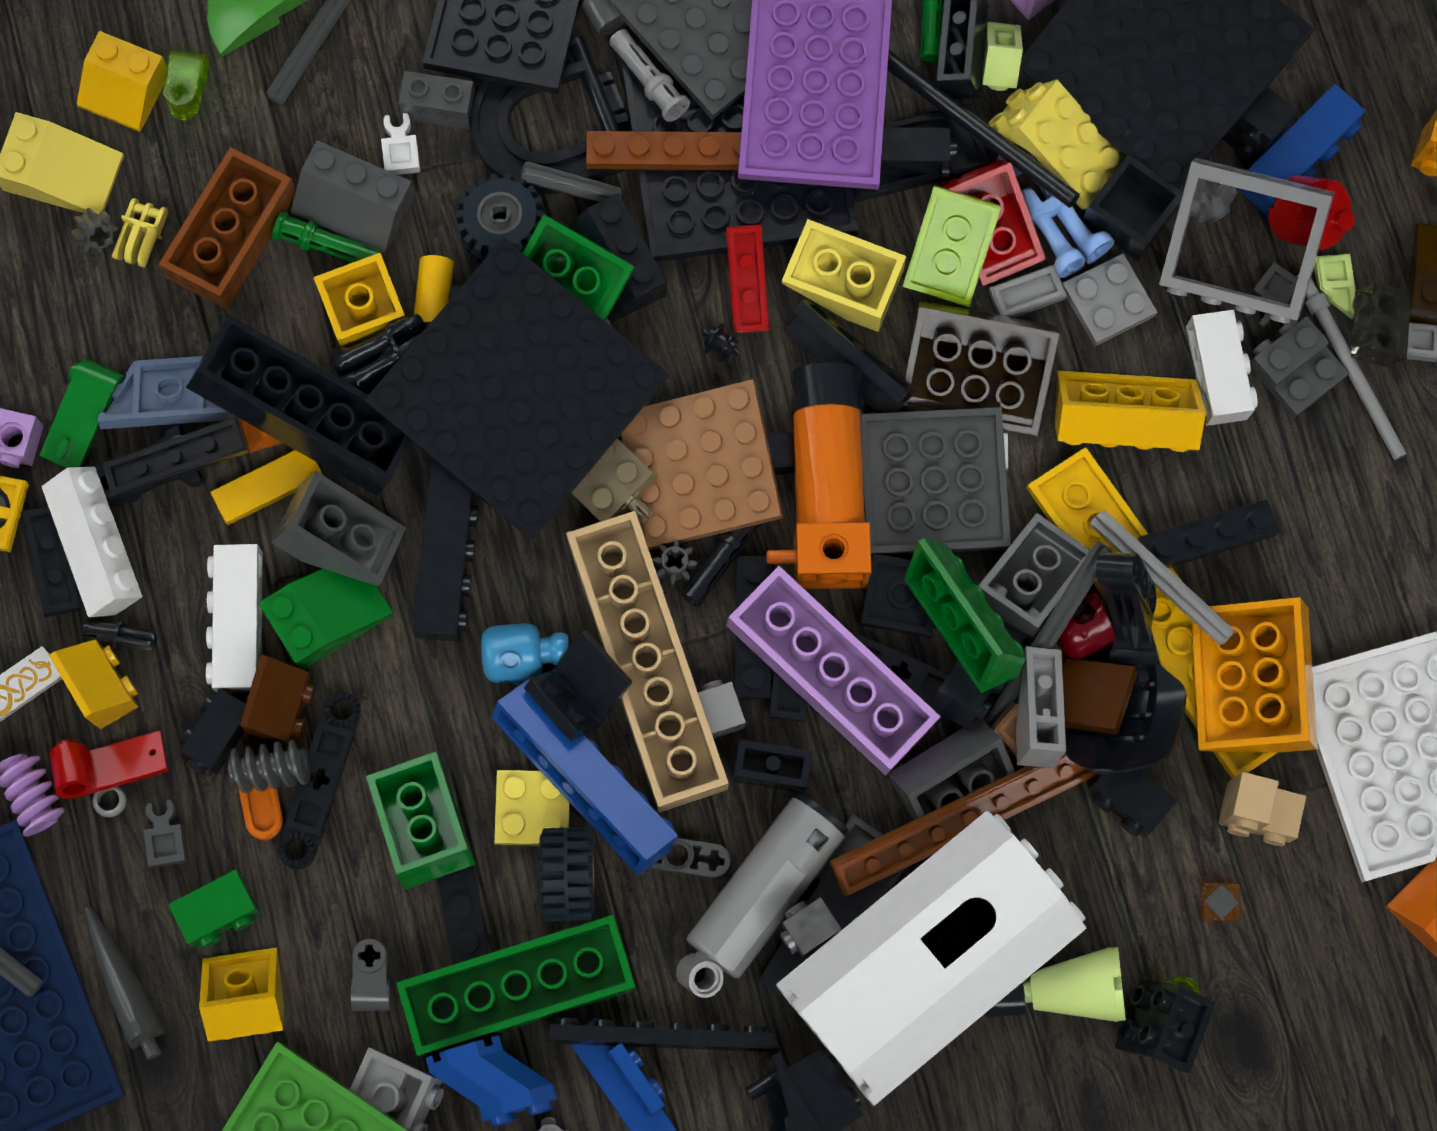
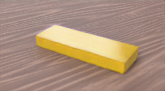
M294 450L210 493L228 526L295 493L297 488L314 472L317 471L320 474L322 472L316 461Z

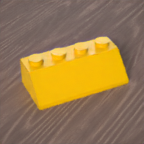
M1057 371L1055 401L1057 441L1070 445L1092 443L1100 444L1104 447H1116L1118 445L1135 446L1143 450H1149L1153 447L1170 448L1177 452L1200 450L1206 411L1197 379Z

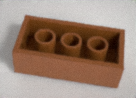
M230 147L158 264L166 279L227 310L270 240L279 213L281 211L286 212L294 200L296 189L292 178Z

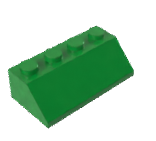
M925 538L918 540L904 581L981 693L986 692L1018 677L1026 659L1021 645L1016 640H1013L1005 629L1001 616L997 612H993L985 600L980 586L974 584L966 573L962 560L955 556L946 544Z

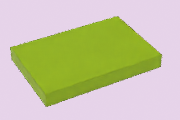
M934 185L903 287L970 307L1002 206Z

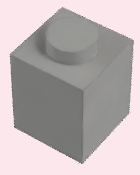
M716 680L703 685V691L698 692L713 739L745 729L746 721L732 681L723 684L722 680Z

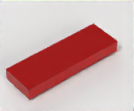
M761 225L726 227L733 332L769 331Z

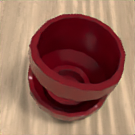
M1095 592L1084 597L1081 602L1083 607L1081 614L1071 618L1056 642L1060 650L1070 658H1084L1113 643L1115 640L1113 627L1098 594Z

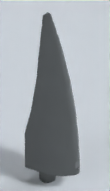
M91 906L84 908L96 960L109 999L126 1040L132 1050L141 1046L147 1060L156 1058L161 1054L155 1038L166 1033L151 999L129 962Z

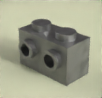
M820 897L808 906L804 901H801L786 911L785 917L787 920L782 923L785 931L780 934V937L792 955L798 951L803 958L832 939L842 929Z

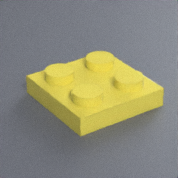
M497 770L495 845L539 846L543 828H569L570 802L541 771Z

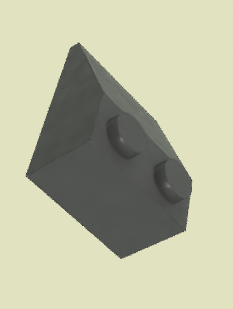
M316 471L297 488L271 543L302 562L379 586L383 581L406 527Z
M1036 513L979 586L993 612H997L1004 622L1027 635L1023 644L1029 647L1062 597L1090 549Z

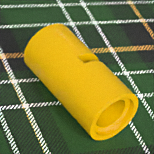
M427 255L419 259L414 315H421L425 322V327L421 332L427 328L450 300L454 273V261L450 258Z

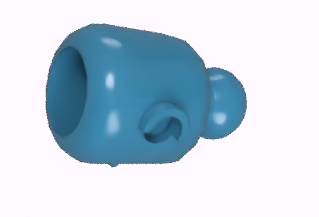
M530 623L491 626L482 633L481 638L482 665L485 677L493 683L510 682L519 686L521 681L541 675L543 664L552 663L556 666L570 647L569 636L565 633L557 632L550 637L541 638L539 629Z

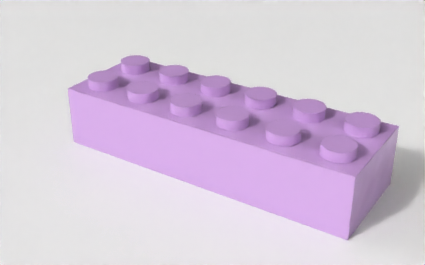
M780 566L728 617L726 626L885 776L940 718L927 703Z

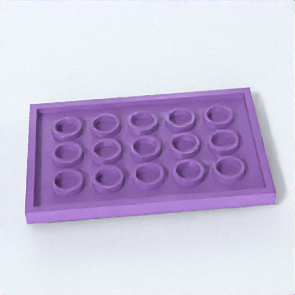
M752 0L738 179L879 189L892 0Z

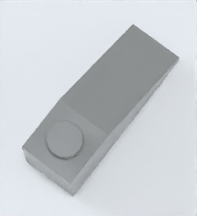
M1026 646L1024 649L1026 659L1022 666L1016 724L1017 765L1053 768L1066 753L1062 650Z

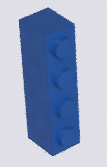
M1335 83L1248 171L1284 180L1295 175L1313 177L1317 172L1314 167L1321 160L1325 164L1328 163L1340 149L1337 144L1343 138L1350 141L1362 128L1363 125L1359 121L1366 110ZM1237 188L1266 215L1269 213L1270 207L1274 208L1276 197Z

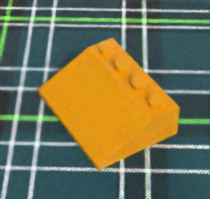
M1300 597L1209 606L1233 628L1234 633L1224 644L1218 645L1192 621L1199 751L1293 752L1317 750L1309 609Z

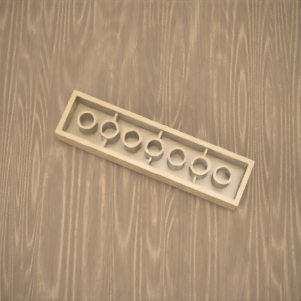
M632 511L567 532L568 545L603 649L632 680L631 686L620 700L658 813L728 790L729 783L636 512Z

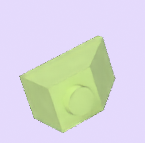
M987 22L982 85H988L990 89L1005 91L1008 88L1017 89L1023 52L1021 25Z

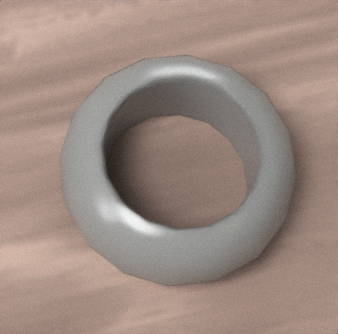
M120 786L96 792L92 798L95 811L103 817L117 816L124 810L127 802L126 793ZM107 791H116L119 795L117 806L112 810H103L100 805L101 796Z

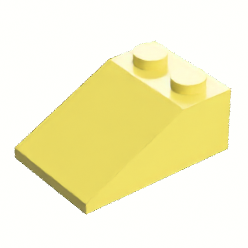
M16 112L0 153V187L6 192L81 213H86L87 208L90 207L94 213L99 214L100 211L106 208L124 154L50 121Z
M807 219L783 276L782 284L847 321L879 332L904 271L906 256Z

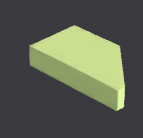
M1350 254L1317 256L1314 271L1319 293H1324L1327 300L1349 318H1357L1359 316Z

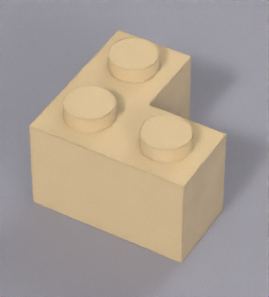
M1241 772L1227 782L1218 825L1228 827L1227 832L1233 835L1249 837V834L1252 833L1264 836L1263 842L1285 846V842L1290 843L1298 838L1306 796L1278 789L1279 781Z

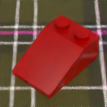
M999 159L938 185L1002 206L978 279L981 286L1046 260L1011 162Z

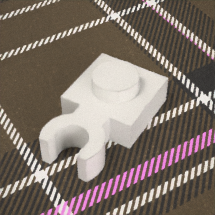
M403 113V124L399 127L392 126L389 115H385L384 127L386 133L391 138L381 139L384 169L396 175L421 172L416 135L407 136L411 130L409 115Z

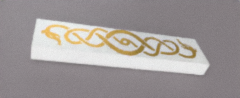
M43 646L0 675V722L62 679L51 661L49 653Z

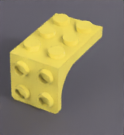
M1057 79L1044 84L1038 82L1026 90H1016L1006 100L1007 107L1003 112L994 116L988 125L1012 143L1026 149L1046 169L1077 191L1080 196L1076 204L1081 209L1088 208L1093 199L1124 161L1125 156L1098 133L1095 125L1091 123L1090 116L1082 111L1081 106Z

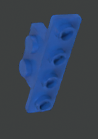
M593 1018L585 1025L594 1026V1021L599 1019ZM622 1043L617 1046L571 1045L630 1131H677L662 1110L665 1106L661 1100L665 1097L663 1090L654 1078L647 1080L639 1069L643 1066V1063L632 1047L625 1049Z

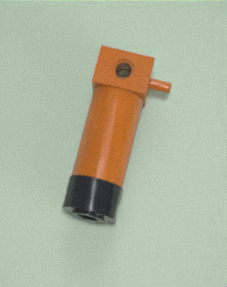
M825 362L803 365L790 373L792 384L791 410L794 418L796 529L793 550H768L766 554L767 563L794 564V580L803 589L866 588L871 575L870 522H865L861 425V415L863 414L862 373L860 368L845 363ZM825 554H834L838 559H830Z

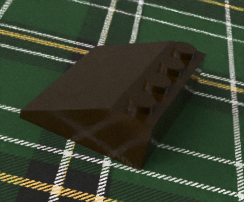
M919 300L904 380L916 391L901 410L915 412L1002 407L1003 430L1038 436L1060 334L1058 326Z

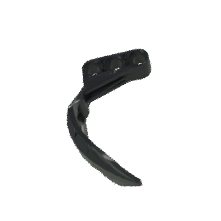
M1101 552L1096 562L1097 582L1107 599L1116 632L1113 647L1109 653L1108 663L1135 666L1137 671V677L1118 735L1076 729L1070 730L1066 742V755L1068 759L1076 765L1099 775L1144 769L1158 765L1166 760L1176 747L1185 713L1186 689L1176 677L1162 666L1152 633L1153 614L1157 599L1156 587L1138 553Z

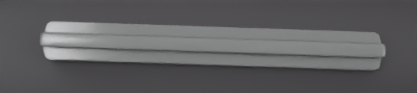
M1102 511L1093 518L1090 523L1091 527L1119 553H1138L1155 586L1218 645L1224 644L1233 635L1234 630L1109 513Z

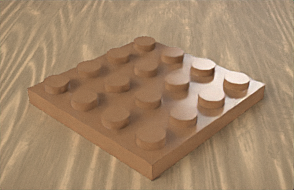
M753 379L645 406L621 434L623 444L657 475L645 488L640 499L653 511V515L650 518L640 509L649 519L645 523H642L638 518L649 551L659 549L661 544L665 547L674 545L675 540H678L679 543H684L784 518L757 385Z

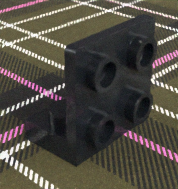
M583 631L579 633L553 670L530 678L524 689L565 736L572 741L594 732L600 727L631 686L632 680L588 631Z
M1141 979L1138 986L1132 992L1131 1004L1126 1020L1121 1023L1118 1029V1039L1115 1048L1123 1052L1152 1057L1174 1069L1190 1074L1216 1003L1181 985Z

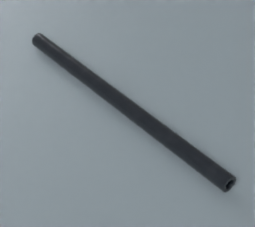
M889 50L887 70L1006 161L1011 162L1015 168L1065 206L1071 208L1077 202L1080 196L1077 191Z

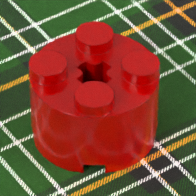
M1299 175L1286 179L1335 192L1319 250L1335 245L1345 232L1351 230L1355 218L1351 212L1349 195L1341 182ZM1276 198L1274 208H1269V223L1273 233L1278 239L1291 245L1307 247L1317 208Z

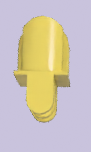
M132 198L125 216L122 215L121 217L124 225L112 253V258L116 260L124 258L126 263L134 265L137 262L138 266L146 268L156 239H162L160 234L167 218L168 209L165 207L160 209L153 208V204L149 202L143 205L139 203L138 199ZM136 213L141 215L140 220L134 219ZM150 218L156 219L154 225L149 223Z

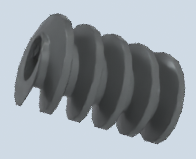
M294 739L289 740L288 751L283 750L279 741L274 743L273 753H269L266 744H261L259 755L256 756L251 746H246L245 756L242 758L238 750L232 748L228 762L230 787L233 794L236 795L239 790L245 794L251 793L254 787L259 792L265 791L268 784L274 790L279 789L282 783L287 787H293L296 785L297 780L300 784L307 785L310 780V762L307 751L304 747L298 749Z

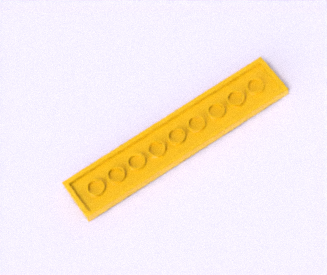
M1086 447L1026 487L1053 525L1090 550L1094 543L1098 541L1108 546L1112 553H1119L1090 525L1093 518L1102 511L1109 513L1134 538L1138 539L1140 536L1148 534ZM1172 567L1168 568L1174 575H1176L1179 578V576ZM1096 578L1093 584L1096 586L1098 591L1101 593V595L1107 602V599L1104 593L1102 592L1101 588L1099 587ZM1156 587L1157 599L1153 614L1152 633L1162 666L1185 687L1187 695L1185 713L1198 730L1192 620ZM1213 751L1232 779L1241 772L1249 773L1278 753Z

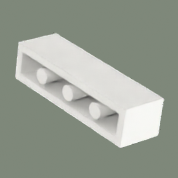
M67 467L41 486L88 617L117 615L142 598L140 588L96 468Z
M258 544L214 545L213 556H208L207 561L208 577L213 578V591H208L207 610L208 613H213V627H207L206 632L207 647L212 649V662L206 664L207 684H212V689L216 693L221 689L228 694H249L260 654L262 655V609L258 602L262 601L263 552Z

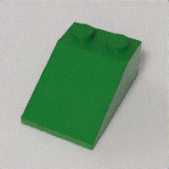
M544 214L523 251L524 255L604 321L609 316L635 269V266L583 234Z
M321 569L294 581L258 602L293 661L302 670H305L394 615L377 586L326 569Z

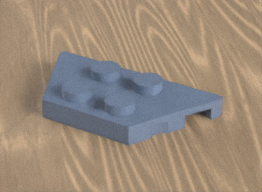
M195 356L134 361L126 372L125 380L117 386L112 394L114 401L107 412L99 414L98 423L100 429L224 421L236 416L186 388L203 357Z

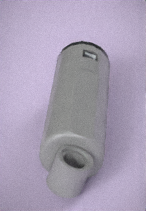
M796 792L688 934L687 942L697 952L686 955L680 960L676 970L678 982L693 994L701 998H708L715 995L721 989L724 979L723 972L733 978H740L785 919V912L797 903L849 834L847 827L818 803L806 795ZM705 968L703 979L695 983L694 979L697 971Z

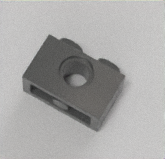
M404 71L398 101L402 119L403 113H407L410 121L470 129L472 108L476 98L474 84L470 80Z

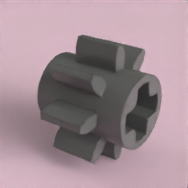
M89 207L86 213L80 217H74L77 222V229L72 230L71 234L76 240H80L79 245L85 252L92 247L100 254L103 248L109 244H115L112 232L117 231L118 227L113 221H109L110 215L106 210L103 209L97 214Z
M675 540L674 546L669 548L661 544L659 546L660 553L662 554L661 558H652L654 566L661 567V570L657 573L658 579L661 580L666 577L670 580L671 587H674L676 581L680 579L689 583L688 569H697V562L688 560L693 553V548L689 547L685 550L680 548L678 540ZM672 558L674 561L681 559V568L678 569L676 566L668 568V559Z

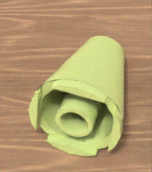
M1108 947L1039 969L1030 976V980L1023 981L1025 1003L1033 1002L1034 1010L1113 1022L1126 1020L1118 947Z

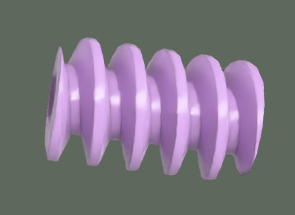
M17 754L0 762V787L7 788L4 793L6 800L14 801L10 806L11 810L15 814H20L17 818V823L21 827H26L23 831V836L28 837L56 823L57 818L65 812L64 807L55 809L51 807L59 797L56 794L46 796L45 792L53 786L51 781L39 782V779L47 773L45 768L33 769V766L40 761L39 755L27 757L26 754Z

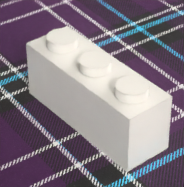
M1234 310L1192 315L1186 325L1196 379L1206 411V426L1248 420L1257 407L1258 400L1254 387H1250L1248 380L1251 367L1248 354H1243L1241 341H1243L1244 333L1241 321H1236Z

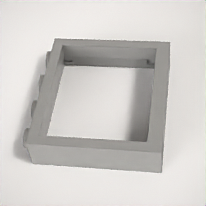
M1195 158L1191 162L1159 285L1166 286L1167 292L1178 296H1187L1188 292L1200 295L1201 301L1208 304L1221 305L1223 301L1235 304V310L1239 312L1255 314L1257 310L1269 313V318L1277 322L1290 323L1291 319L1297 321L1301 315L1335 192ZM1200 178L1317 208L1290 305L1174 275Z

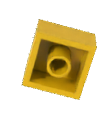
M381 253L313 277L340 346L349 348L378 335L390 323L405 318Z

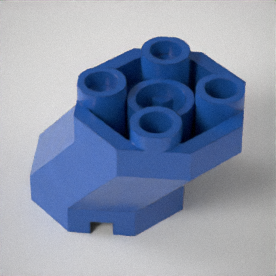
M500 1036L491 1037L493 1043L491 1046H488V1043H484V1040H478L440 1052L441 1061L438 1062L434 1056L426 1058L429 1073L478 1105L482 1120L484 1122L491 1120V1124L494 1127L516 1121L515 1113L528 1110L531 1116L552 1110L551 1102L558 1100L554 1085L506 1053Z

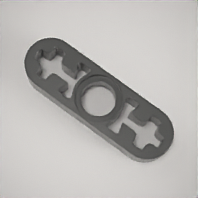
M677 838L673 846L680 845L687 850V861L681 866H674L668 862L665 855L661 858V864L655 863L648 868L716 879L722 877L728 871L730 855L723 846L718 844ZM693 847L701 848L699 852L701 857H710L711 851L718 852V857L724 860V865L717 866L716 871H710L709 864L697 862L698 869H691L690 867L694 860Z

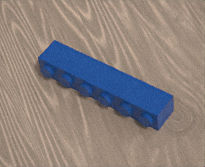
M529 678L497 701L491 719L626 864L640 876L670 852L678 837L672 824L666 818L659 816L650 806L646 796L642 792L635 790L626 781L624 774L616 765L610 764L600 753L597 744L593 740L582 736L570 741L524 689L530 680Z

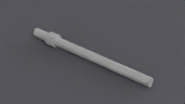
M1311 278L1305 305L1311 316L1315 315L1341 364L1350 373L1348 376L1395 461L1407 453L1328 310L1330 304L1324 293H1319Z

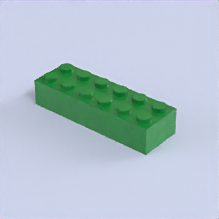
M614 915L396 982L416 1055L420 1058L636 990Z

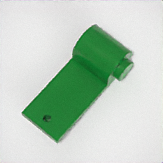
M87 358L81 362H75L68 374L69 386L39 456L65 468L82 467L99 428L98 416L101 412L105 413L106 409L110 407L114 401L112 394L117 386L125 380L126 376Z

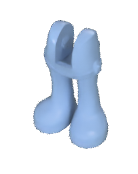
M1030 187L1021 191L1033 224H1036L1044 234L1055 254L1056 261L1053 266L1060 278L1073 275L1081 270L1085 261L1087 264L1095 262L1113 246L1114 239L1109 233L1100 231L1093 234L1081 221L1073 206L1068 208L1042 187L1040 189L1046 198L1044 202L1040 200ZM1058 216L1075 241L1079 251L1069 244L1052 217Z

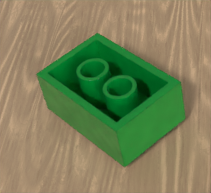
M436 751L366 776L396 876L405 890L475 865L445 768Z

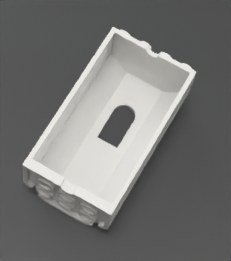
M989 811L984 812L776 984L779 991L830 1054L834 1056L838 1064L873 1107L1086 929L1083 921L1086 919L1085 916L1062 893L1061 888L1064 885L1059 877L1050 868L1046 871L1041 868L1036 862V858L1039 856L1036 850L1026 839H1022L1019 842L1011 833L1008 824L999 814L993 816ZM972 898H981L988 901L996 913V922L993 929L947 968H944L920 938L965 901Z

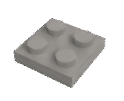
M1124 254L1062 283L1067 294L1066 298L1094 347L1155 317L1157 314V310Z

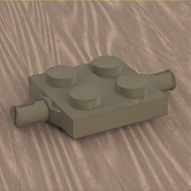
M617 439L572 494L600 522L620 516L631 510L636 512L637 517L642 523H645L649 519L640 509L650 518L653 515V511L640 499L645 488L657 475L625 444Z

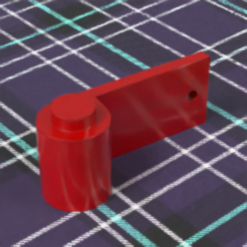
M161 731L90 751L82 743H78L73 739H66L58 742L49 752L55 793L57 796L65 799L86 796L169 771Z

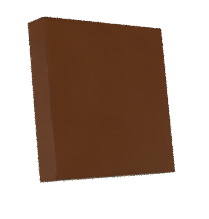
M1066 658L1062 669L1065 728L1118 735L1137 677L1135 666Z

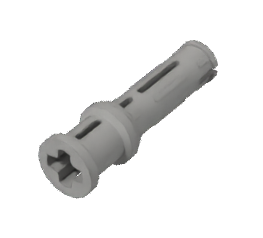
M626 29L619 30L612 35L609 40L610 46L614 48L644 85L645 96L650 101H655L662 110V117L667 122L681 117L689 108L690 100L685 95H680L674 88L672 78L665 73H660Z

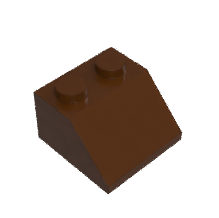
M260 654L240 723L242 729L251 738L270 743L279 741L282 746L288 747L289 740L291 739L295 741L296 739L301 740L306 727V719L302 718L306 704H312L316 692V684L312 683L313 678L310 673Z

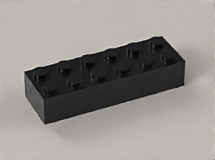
M229 314L214 335L186 386L190 391L376 496L390 482L410 442L406 436L364 402L368 394Z

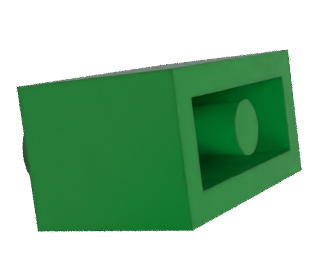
M236 869L168 904L187 944L192 947L199 945L200 949L207 948L220 941L221 937L219 934L231 928L236 932L248 927L255 922L253 917L261 913L242 873Z

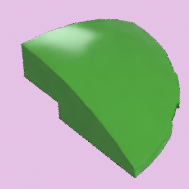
M208 0L207 22L215 47L221 57L225 56L280 24V16L308 0Z

